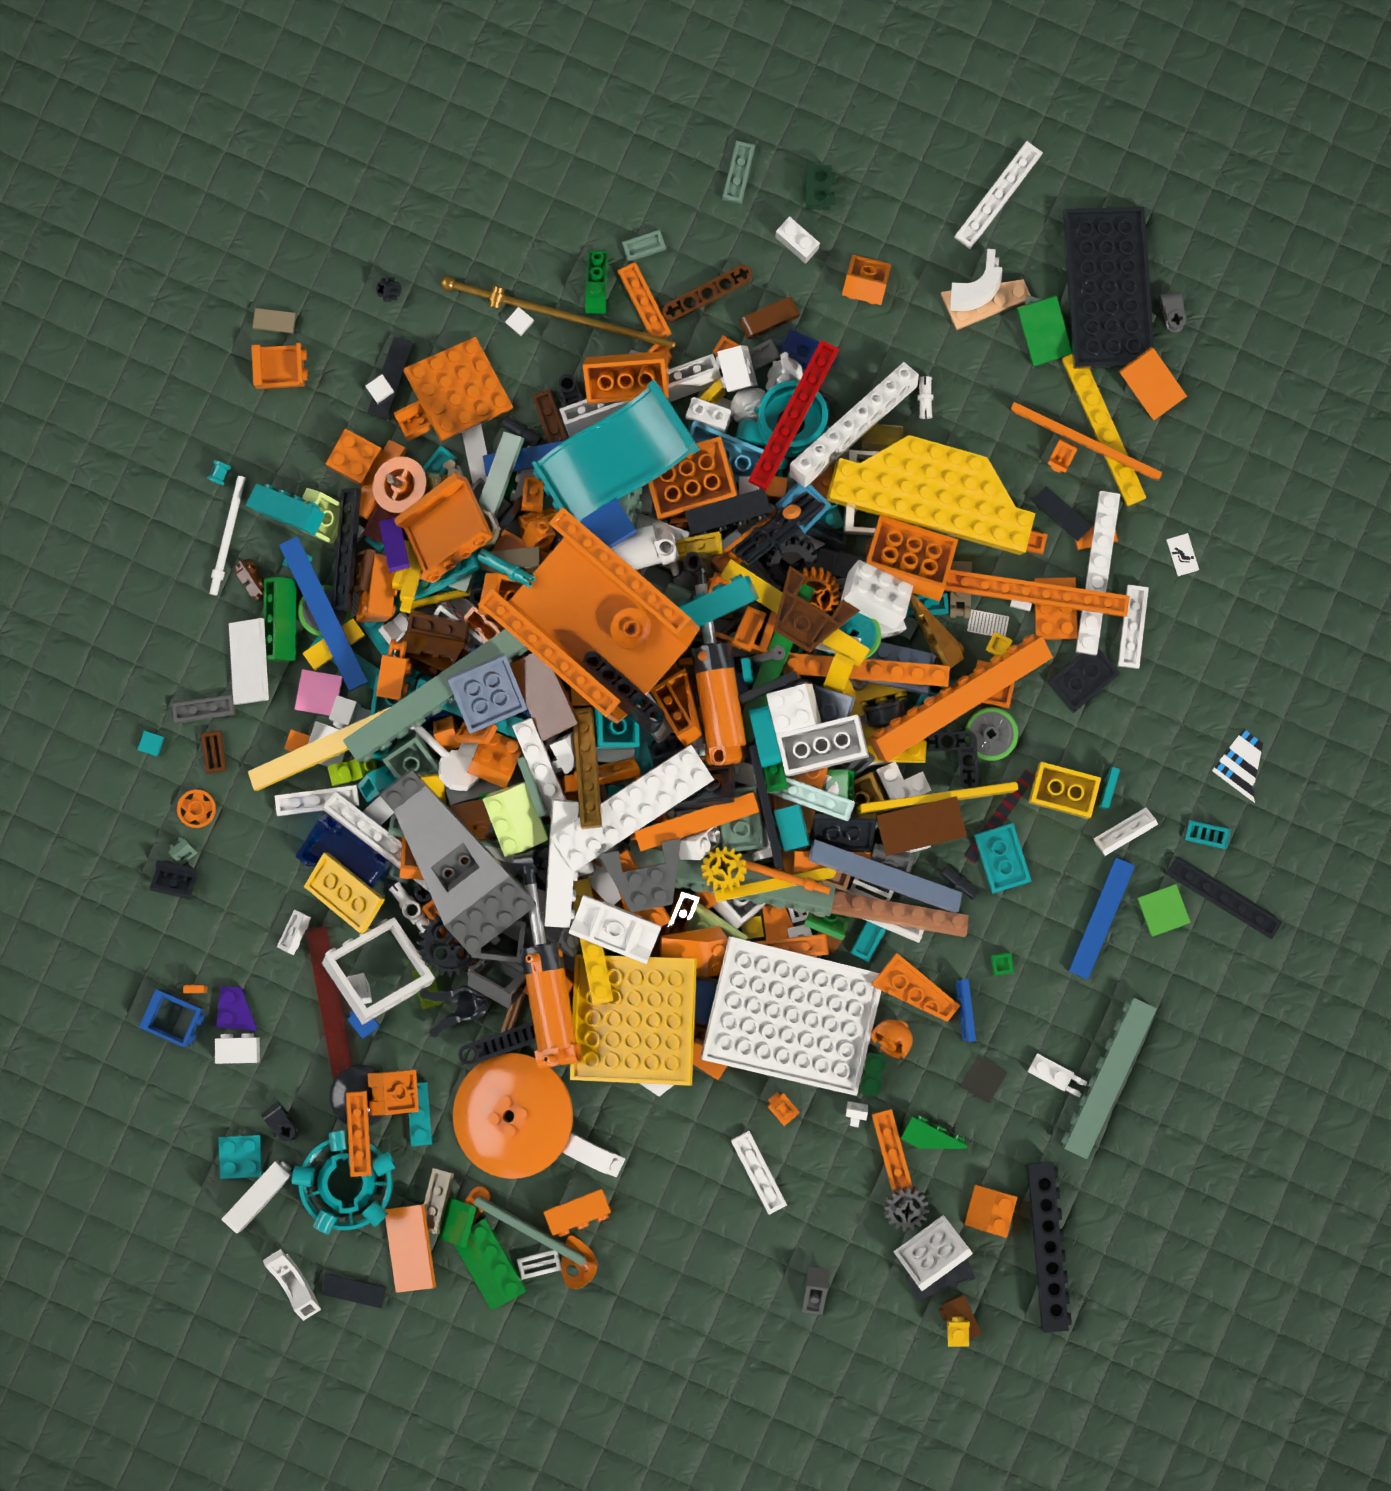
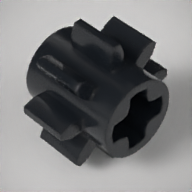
M395 277L381 278V281L376 286L378 296L383 297V302L397 300L402 290L400 283L395 282Z

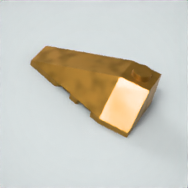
M911 593L910 606L932 654H936L935 661L937 665H949L951 669L964 659L962 653L965 651L961 642H957L920 600Z

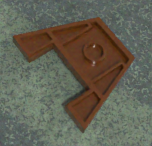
M789 566L774 631L810 653L859 613L860 610L842 599L832 616L824 613L797 596L808 577Z

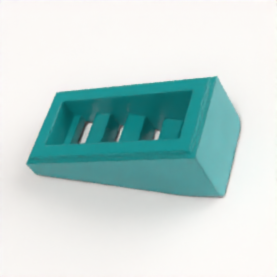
M1189 820L1185 840L1227 850L1231 829ZM1198 826L1197 837L1193 838L1194 828ZM1203 828H1207L1205 839L1202 840ZM1211 830H1215L1213 842L1209 841ZM1220 832H1224L1221 844L1217 843Z

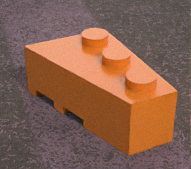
M684 668L650 691L659 707L664 711L665 717L678 739L684 746H687L702 736L693 678Z

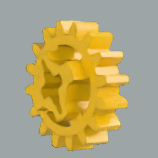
M717 847L715 854L709 851V858H704L703 863L705 865H701V871L704 872L702 878L707 879L706 885L713 884L714 891L720 887L721 893H724L725 888H728L731 892L733 885L739 888V881L744 882L745 876L743 874L747 873V868L744 867L746 861L741 860L742 854L735 855V849L728 852L727 847H724L723 851H720ZM716 860L717 863L714 866H712V868H710L712 863ZM721 864L724 867V869L727 870V875L724 872V870L721 869ZM736 871H738L737 874H736V876L732 879V878H731L732 874H734V873H736Z

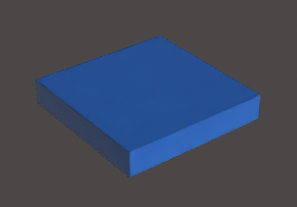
M617 498L581 519L584 526L610 549L637 532Z

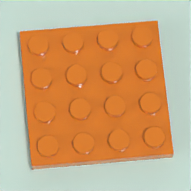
M476 337L412 364L403 370L441 442L513 409L505 390Z

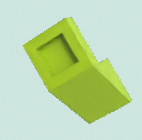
M353 759L348 762L327 766L332 786L362 780L368 773L377 770L374 759H370L365 763Z

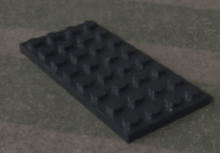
M1145 207L1064 209L1063 218L1073 369L1125 367L1149 348H1154Z

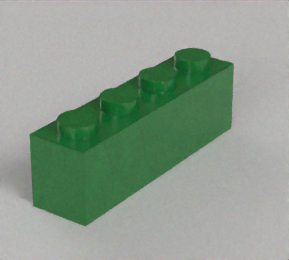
M282 577L264 579L263 619L267 661H295L297 587L295 579Z

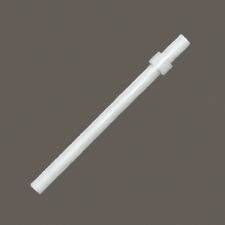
M242 476L237 477L216 567L211 575L213 580L209 594L215 596L218 594L220 582L223 581L225 574L223 569L246 479Z

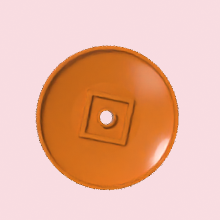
M507 1053L486 1059L468 1073L457 1091L453 1107V1125L458 1143L472 1163L491 1175L507 1179H517L532 1176L545 1170L563 1152L571 1134L573 1108L568 1089L554 1069L551 1067L540 1069L536 1058L533 1056ZM508 1110L514 1113L512 1122H508L505 1119V1113Z

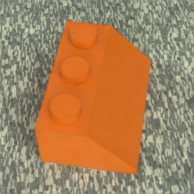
M377 553L374 555L369 590L359 593L356 622H386L394 616L396 605L393 602L398 590L392 589L395 572L390 573L386 555Z

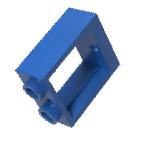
M156 989L139 1028L182 1047H188L189 1044H193L196 1038L194 1031L197 1025L200 1026L204 1020V1008L163 990ZM164 998L195 1011L184 1039L152 1026Z

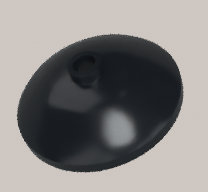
M354 1065L344 1069L336 1076L330 1088L329 1100L334 1114L343 1123L347 1124L346 1093L367 1091L369 1126L377 1123L385 1116L370 1115L369 1102L373 1098L372 1088L368 1087V1073L380 1072L379 1070L367 1065Z

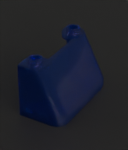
M328 813L318 819L295 856L303 865L309 867L317 865L323 853H329L373 890L393 864Z

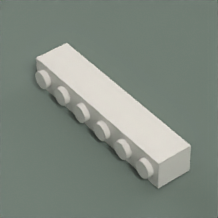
M553 799L550 836L580 817L578 801ZM551 837L549 842L544 926L570 928V922L573 923L575 917V910H571L572 902L576 901V889H573V881H577L578 870L573 872Z

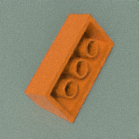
M667 351L586 357L583 362L588 404L632 401L649 387L648 383L653 380L657 382L666 397L669 398Z

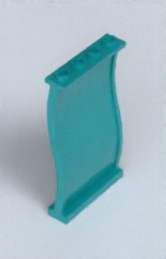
M655 380L648 383L649 387L624 407L562 442L538 462H532L535 468L533 473L539 482L541 480L544 482L545 486L542 488L548 497L552 496L555 500L552 504L557 512L563 507L582 523L581 519L615 498L618 500L667 472L690 453L694 454L700 450Z

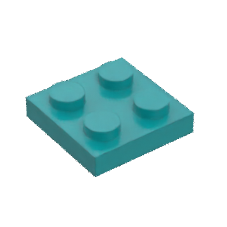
M261 1135L218 1137L220 1179L261 1177L263 1175Z

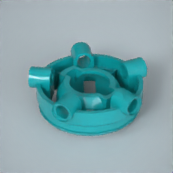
M347 1130L328 1133L329 1140L313 1149L305 1159L302 1167H294L292 1184L299 1185L302 1203L308 1213L315 1219L313 1227L320 1232L329 1235L332 1229L353 1230L369 1223L376 1227L388 1215L384 1209L392 1193L393 1177L391 1170L396 1168L394 1160L388 1151L382 1153L370 1142V1150L377 1155V1157L371 1159L372 1175L361 1176L363 1180L362 1190L354 1198V1206L353 1204L346 1206V1204H342V1200L336 1199L330 1193L328 1179L331 1172L337 1168L339 1159L346 1160L348 1158L350 1166L349 1152H345L346 1149H349ZM329 1146L331 1152L340 1151V1154L331 1156L323 1168L319 1170L317 1177L318 1191L309 1193L308 1187L314 1185L316 1167L311 1166L316 1157ZM386 1173L387 1181H378V1176L380 1177ZM378 1185H387L382 1202L378 1199L375 1200L362 1213L365 1219L355 1221L353 1212L368 1205L367 1201L376 1194ZM319 1194L322 1200L334 1210L339 1211V1213H349L350 1222L338 1221L340 1216L326 1208L319 1210L311 1196Z

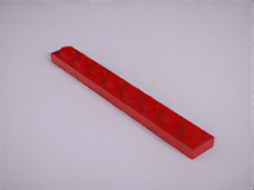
M823 340L820 341L748 480L749 483L765 491L768 490L834 362L839 348Z

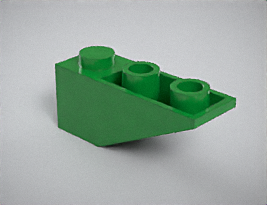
M588 251L585 290L586 313L606 314L608 251Z
M919 1115L916 1118L910 1117L900 1136V1139L919 1149H967L968 1147L964 1144L965 1139L955 1134L953 1137L945 1134L946 1129L935 1125L934 1128L927 1124L928 1120Z

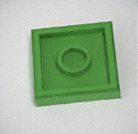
M1177 884L1137 898L1151 937L1191 923Z

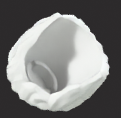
M746 388L738 391L731 403V415L734 417V420L740 422V420L746 419L757 422L758 414L754 409L755 406L760 407L765 391L759 388Z

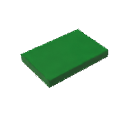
M1056 295L1017 307L1033 366L1072 354Z

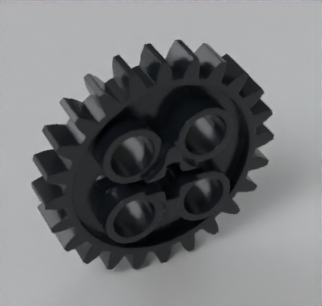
M433 913L434 920L427 918L429 925L422 924L421 926L425 931L418 932L422 940H418L416 943L422 945V947L417 949V951L424 953L420 959L427 960L425 966L430 967L432 965L431 971L434 973L439 969V974L442 976L445 971L449 977H451L453 971L459 976L460 969L467 972L466 966L474 965L472 963L473 959L477 961L480 959L473 958L461 944L452 943L450 946L444 943L433 944V941L450 942L451 939L459 942L444 926L441 917L437 913ZM440 927H444V935L437 937V930ZM443 948V949H444V954H443V956L440 957V958H437V957H436V951H437V949ZM463 948L464 955L461 958H457V950Z

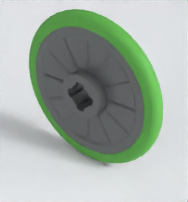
M322 585L332 606L333 586ZM302 596L298 605V616L301 624L310 633L323 637L304 596ZM334 611L341 626L350 621L352 611Z
M987 707L978 710L969 718L965 727V731H971L976 735L978 757L984 760L995 761L1006 757L1013 751L1018 741V727L1015 720L1008 712L1000 708ZM990 729H994L996 736L992 739L986 735ZM969 734L965 736L967 746H970V742H974V739L970 738Z

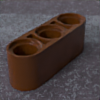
M787 297L742 317L739 322L746 338L752 339L789 323L801 315L793 297Z

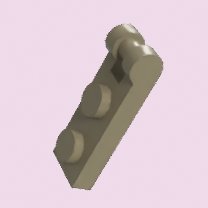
M952 561L951 570L972 573V562ZM950 591L949 618L964 616V618L970 619L971 594ZM956 603H964V608H957Z

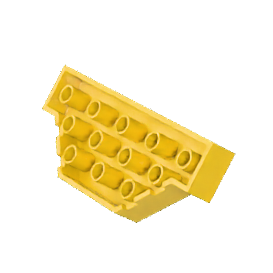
M911 435L861 463L839 458L835 462L826 500L832 503L879 516L882 515L907 524L917 525L921 528L1017 555L1026 553L1035 513L1015 507L987 457Z

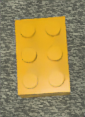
M1040 762L1028 803L1089 819L1092 816L1101 778Z

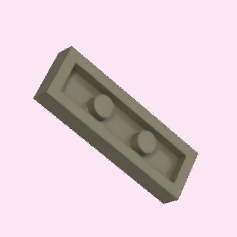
M432 1168L424 1201L428 1232L433 1234H440L454 1173L437 1168Z

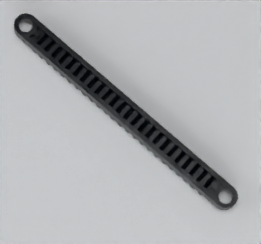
M533 1021L462 1046L458 1053L460 1061L463 1064L471 1065L535 1043ZM467 1048L472 1049L475 1053L474 1058L470 1061L465 1060L462 1055L463 1051Z

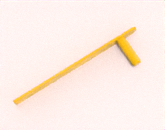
M827 867L793 875L805 879L809 877L821 883L822 880L833 878L836 875V871ZM774 878L740 885L739 888L735 886L732 887L731 892L728 888L724 890V893H721V890H716L714 895L716 902L796 886V884Z

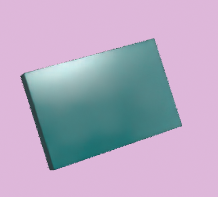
M1014 823L974 835L992 894L1032 882Z

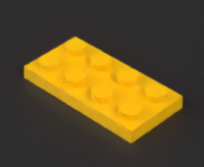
M323 853L304 885L309 892L360 934H365L385 900L329 853Z

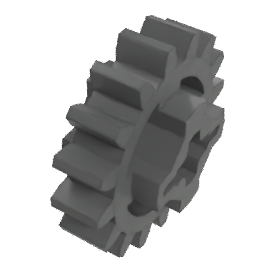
M909 1185L906 1186L905 1190H902L901 1186H899V1192L896 1193L892 1190V1197L886 1196L888 1204H883L884 1209L887 1210L884 1212V1215L888 1218L890 1225L894 1223L896 1230L902 1226L904 1232L907 1227H910L913 1231L915 1224L919 1227L922 1226L920 1220H927L924 1213H929V1209L926 1207L928 1201L924 1199L923 1192L918 1194L919 1191L916 1187L911 1191ZM912 1198L916 1199L919 1202V1204H917V1202H913ZM893 1213H895L896 1215H900L901 1218L898 1219L894 1216Z

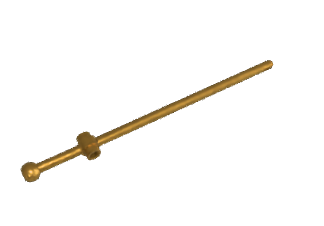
M444 276L441 282V288L444 291L450 292L454 289L490 300L489 306L500 308L501 303H506L668 348L676 346V343L669 339L507 296L504 294L505 288L493 285L492 291L456 282L452 276Z

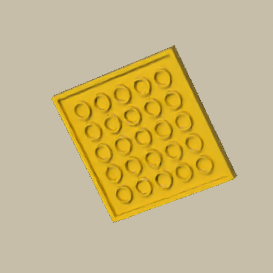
M575 955L572 1017L576 1042L580 1043L582 1059L580 1063L570 1064V1080L691 1086L697 959L649 957L647 964H644L627 956H605L613 1002L592 1005L583 955Z

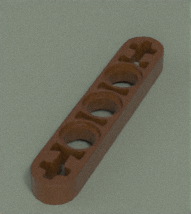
M747 265L737 266L664 305L662 311L664 319L668 322H675L741 288L751 281L752 270ZM741 270L744 273L748 272L746 276L747 279H743V277H740L736 279V282L738 284H734V279L730 275L733 274L734 278H736L740 275ZM728 279L731 282L730 288L722 289L719 285L720 281ZM706 288L713 291V296L709 299L704 298L701 294ZM686 298H693L695 300V305L692 308L685 307L684 300ZM680 302L681 308L684 312L681 313V310L679 309L675 311L674 317H672L671 314L667 315L668 308L675 310L678 308L677 303Z

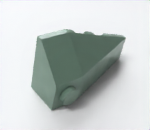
M415 731L401 739L382 758L383 762L397 778H400L411 768L418 775L439 774V760L427 742ZM446 794L447 806H450L449 800H448V797H447V794Z

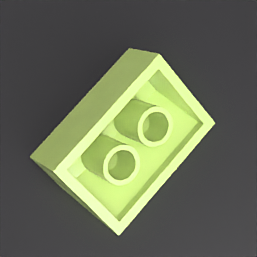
M525 782L489 793L483 798L504 857L525 851L549 839L543 822L538 817Z

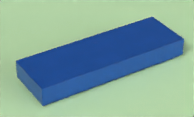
M969 979L956 980L962 1039L964 1042L976 1041Z

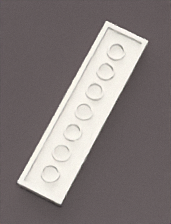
M690 744L601 803L603 827L582 830L579 817L550 837L573 872L598 857L599 854L604 853L714 779Z

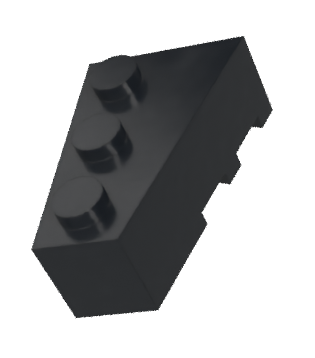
M968 1259L962 1261L923 1291H921L910 1274L906 1275L916 1301L940 1293L941 1290L951 1286L952 1288L959 1285L958 1283L969 1279L972 1281L976 1279Z

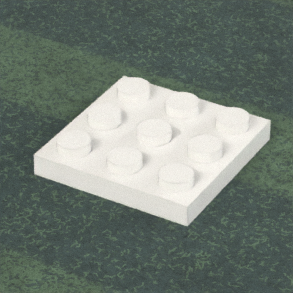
M944 1215L893 1251L921 1291L973 1254Z

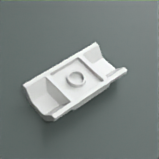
M583 895L569 934L647 964L661 925L643 919L642 916L607 902H601Z

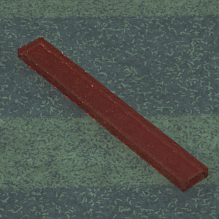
M327 926L306 930L334 1081L340 1072L352 1066L339 990L322 964L326 956L325 954L331 950Z

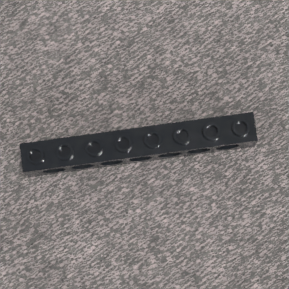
M1051 1161L1026 1163L1041 1330L1044 1333L1069 1331L1068 1325H1072L1071 1313H1067L1066 1304H1070L1069 1292H1065V1283H1068V1275L1066 1270L1063 1271V1262H1066L1065 1249L1061 1250L1064 1232L1063 1228H1059V1220H1062V1211L1057 1206V1199H1060V1189L1055 1184V1179L1058 1178V1168ZM1042 1178L1049 1180V1186L1046 1189H1040L1039 1181ZM1044 1199L1051 1201V1207L1048 1210L1041 1209L1040 1205ZM1046 1220H1051L1053 1223V1227L1049 1231H1044L1042 1227ZM1048 1241H1053L1055 1244V1248L1051 1252H1046L1044 1249V1245ZM1050 1262H1055L1057 1265L1053 1273H1048L1046 1270V1266ZM1057 1283L1059 1286L1058 1291L1050 1294L1048 1291L1049 1285ZM1059 1304L1060 1312L1056 1315L1051 1314V1306Z

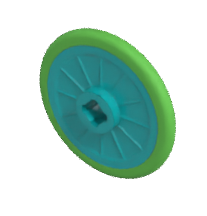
M857 613L839 628V630L849 636L853 631L859 634L857 638H861L860 643L870 649L865 659L870 657L879 647L881 628L875 619Z

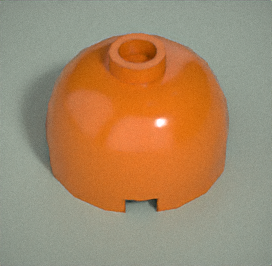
M884 1020L875 1027L870 1036L874 1044L877 1041L882 1045L879 1048L880 1050L897 1059L901 1056L904 1059L913 1043V1037L908 1029V1024L902 1020Z

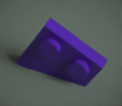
M220 986L216 1027L257 1031V1026L253 1020L242 988Z

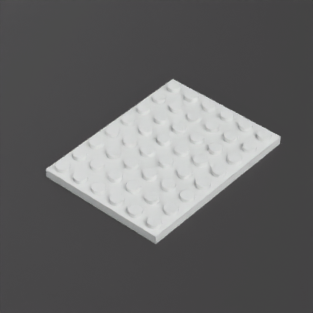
M729 937L700 1059L857 1096L881 990L870 985L879 973Z

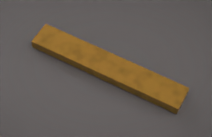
M593 707L574 709L580 724L574 726L573 731L580 825L583 830L603 826Z

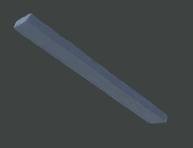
M818 840L812 841L808 861L950 912H959L962 892Z

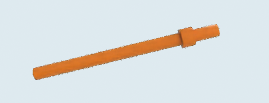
M745 860L746 865L744 867L748 870L802 886L805 890L811 892L815 890L828 895L830 893V886L817 883L815 879L809 877L805 879Z

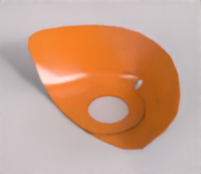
M568 1236L565 1244L586 1255V1261L583 1266L563 1255L561 1258V1272L566 1286L571 1289H578L588 1284L594 1278L597 1272V1259L591 1249L581 1240L574 1236ZM569 1265H574L578 1268L579 1274L573 1277L567 1273Z

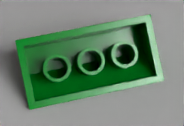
M487 1217L472 1225L466 1248L454 1244L491 1310L527 1291V1287Z

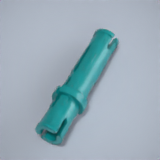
M486 549L480 551L484 556L478 554V561L507 575L512 581L516 580L528 588L533 585L528 580L535 582L536 577L522 570L517 564L512 565Z

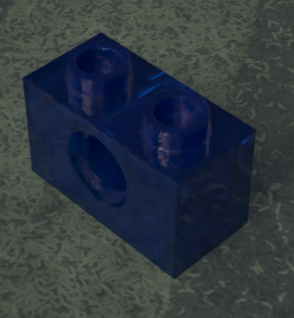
M790 329L780 354L787 352L789 358L795 359L802 366V369L806 370L820 342ZM800 348H805L808 351V355L802 357L798 355L797 351Z

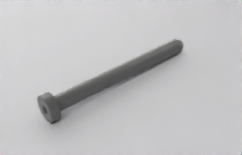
M777 645L772 647L771 651L748 658L752 665L770 659L778 661L785 657V649ZM741 660L734 661V669L742 668Z

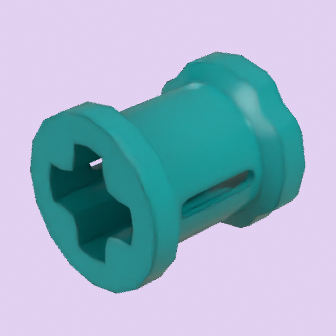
M214 460L213 463L215 465L207 479L223 486V480L231 466Z

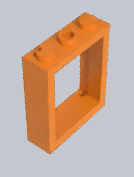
M714 572L713 577H709L707 581L708 592H712V587L723 583L725 586L729 582L722 579L720 573ZM772 610L760 646L754 644L751 650L753 653H765L769 648L775 632L774 626L777 614ZM700 626L697 634L703 636L702 627ZM715 632L716 641L732 643L734 637Z

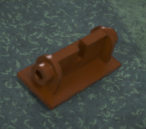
M250 559L239 561L240 564L234 567L236 570L235 574L242 584H245L247 581L250 582L245 588L252 599H256V601L261 600L264 595V578L257 571L256 564Z

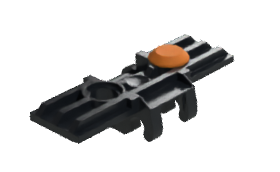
M807 491L803 492L784 508L780 507L776 515L760 528L757 526L753 528L754 530L751 531V534L732 548L731 552L748 566L771 548L773 550L779 549L782 556L788 552L785 542L794 535L799 542L804 540L805 536L799 526L820 511L824 504Z

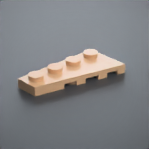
M1024 279L1003 282L1000 284L996 295L985 305L969 311H950L951 291L941 292L942 299L956 331L1026 302L1027 295L1031 296Z

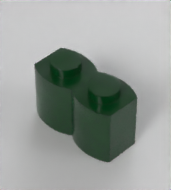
M867 1053L863 1067L864 1074L859 1084L860 1093L875 1097L879 1094L882 1084L880 1076L884 1072L886 1065L884 1055Z

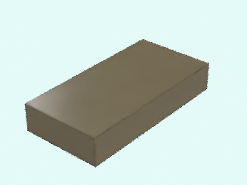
M255 308L253 329L294 334L296 313Z

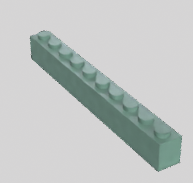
M504 629L343 739V742L356 761H363L365 763L374 757L373 753L377 750L383 751L391 745L390 741L396 737L400 739L407 735L409 728L412 726L418 727L426 721L425 717L430 714L436 715L442 711L444 704L447 702L451 704L456 701L446 677L502 653H505L510 664L513 657L517 654L520 657L527 653L529 649Z
M631 845L630 854L639 868L665 863L663 851L655 849L640 851L639 846ZM680 857L678 858L675 888L686 887L691 888L695 892L706 891L714 895L713 884L707 886V879L702 878L704 872L701 871V865H705L703 859L681 860ZM714 861L710 868H712V866H714L717 862ZM721 864V869H723L727 875V870H725ZM747 869V873L743 874L745 876L744 882H739L740 885L774 879V877ZM736 871V873L732 874V876H731L732 879L736 876V874H737L738 871ZM821 883L831 887L829 895L815 890L811 892L805 890L802 886L796 885L734 899H745L755 904L765 903L779 909L790 908L799 913L810 912L816 916L825 917L830 916L836 886Z

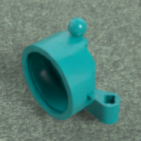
M800 380L781 382L769 389L764 395L760 407L755 406L754 411L758 414L757 422L746 419L740 420L735 438L751 445L766 447L777 426L778 417L787 407ZM819 391L804 418L803 431L795 435L778 470H783L787 467V457L799 456L830 428L826 426L828 420L827 405Z

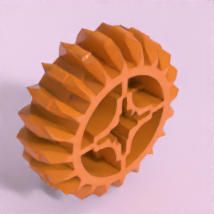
M814 566L811 568V571L804 567V573L802 574L808 577L804 584L814 588L816 592V597L813 595L810 604L815 605L816 608L829 615L828 610L834 612V605L839 604L837 598L840 597V591H838L840 587L836 583V578L831 577L829 571L824 573L822 567L818 571L815 570ZM826 590H829L828 597L822 602L821 596L825 594Z

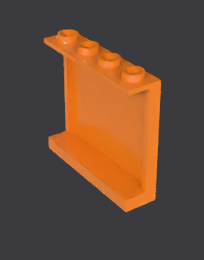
M455 472L394 519L397 526L405 529L423 573L419 575V578L430 583L439 580L444 573L453 569L463 559L468 558L472 552L484 546L493 537L467 478Z

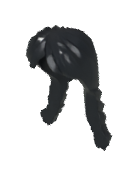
M468 985L448 992L433 993L424 988L420 991V997L435 1002H453L458 1005L455 1013H451L441 1020L436 1027L429 1030L430 1037L434 1038L439 1036L443 1029L458 1022L479 1019L489 1008L487 996Z

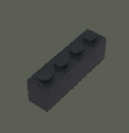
M759 489L686 510L685 513L691 535L694 537L709 534V532L716 530L720 533L725 532L733 525H737V527L746 526L749 524L748 521L754 519L757 522L769 519L768 515H771L772 511L766 491Z

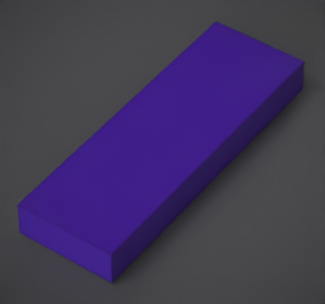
M396 517L379 521L390 573L410 568L403 531L401 527L396 525L394 520Z

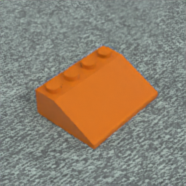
M721 436L696 443L700 448L699 451L694 454L690 453L667 472L648 483L659 520L665 521L686 514V510L739 495Z
M880 515L865 563L913 585L912 593L940 601L946 587L958 539Z

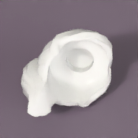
M787 352L780 355L781 360L773 361V366L767 374L768 382L765 386L767 391L781 382L798 381L802 378V366L795 359L789 358Z

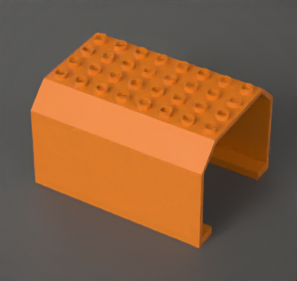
M562 507L549 524L564 537L532 574L536 577L535 582L528 580L533 584L532 587L528 588L522 585L509 601H506L495 590L491 589L478 605L599 712L617 724L627 714L617 706L621 701L580 666L585 654L591 651L597 652L647 695L689 647L700 627ZM625 608L642 610L648 615L652 623L650 639L644 646L638 649L628 650L620 647L614 642L610 633L612 619L619 611ZM635 626L629 627V633L636 631Z

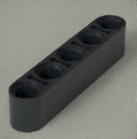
M593 651L586 653L580 666L621 701L617 706L645 731L650 733L657 732L665 719L664 711L600 654Z

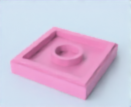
M302 669L295 710L330 716L336 696H340L343 677Z

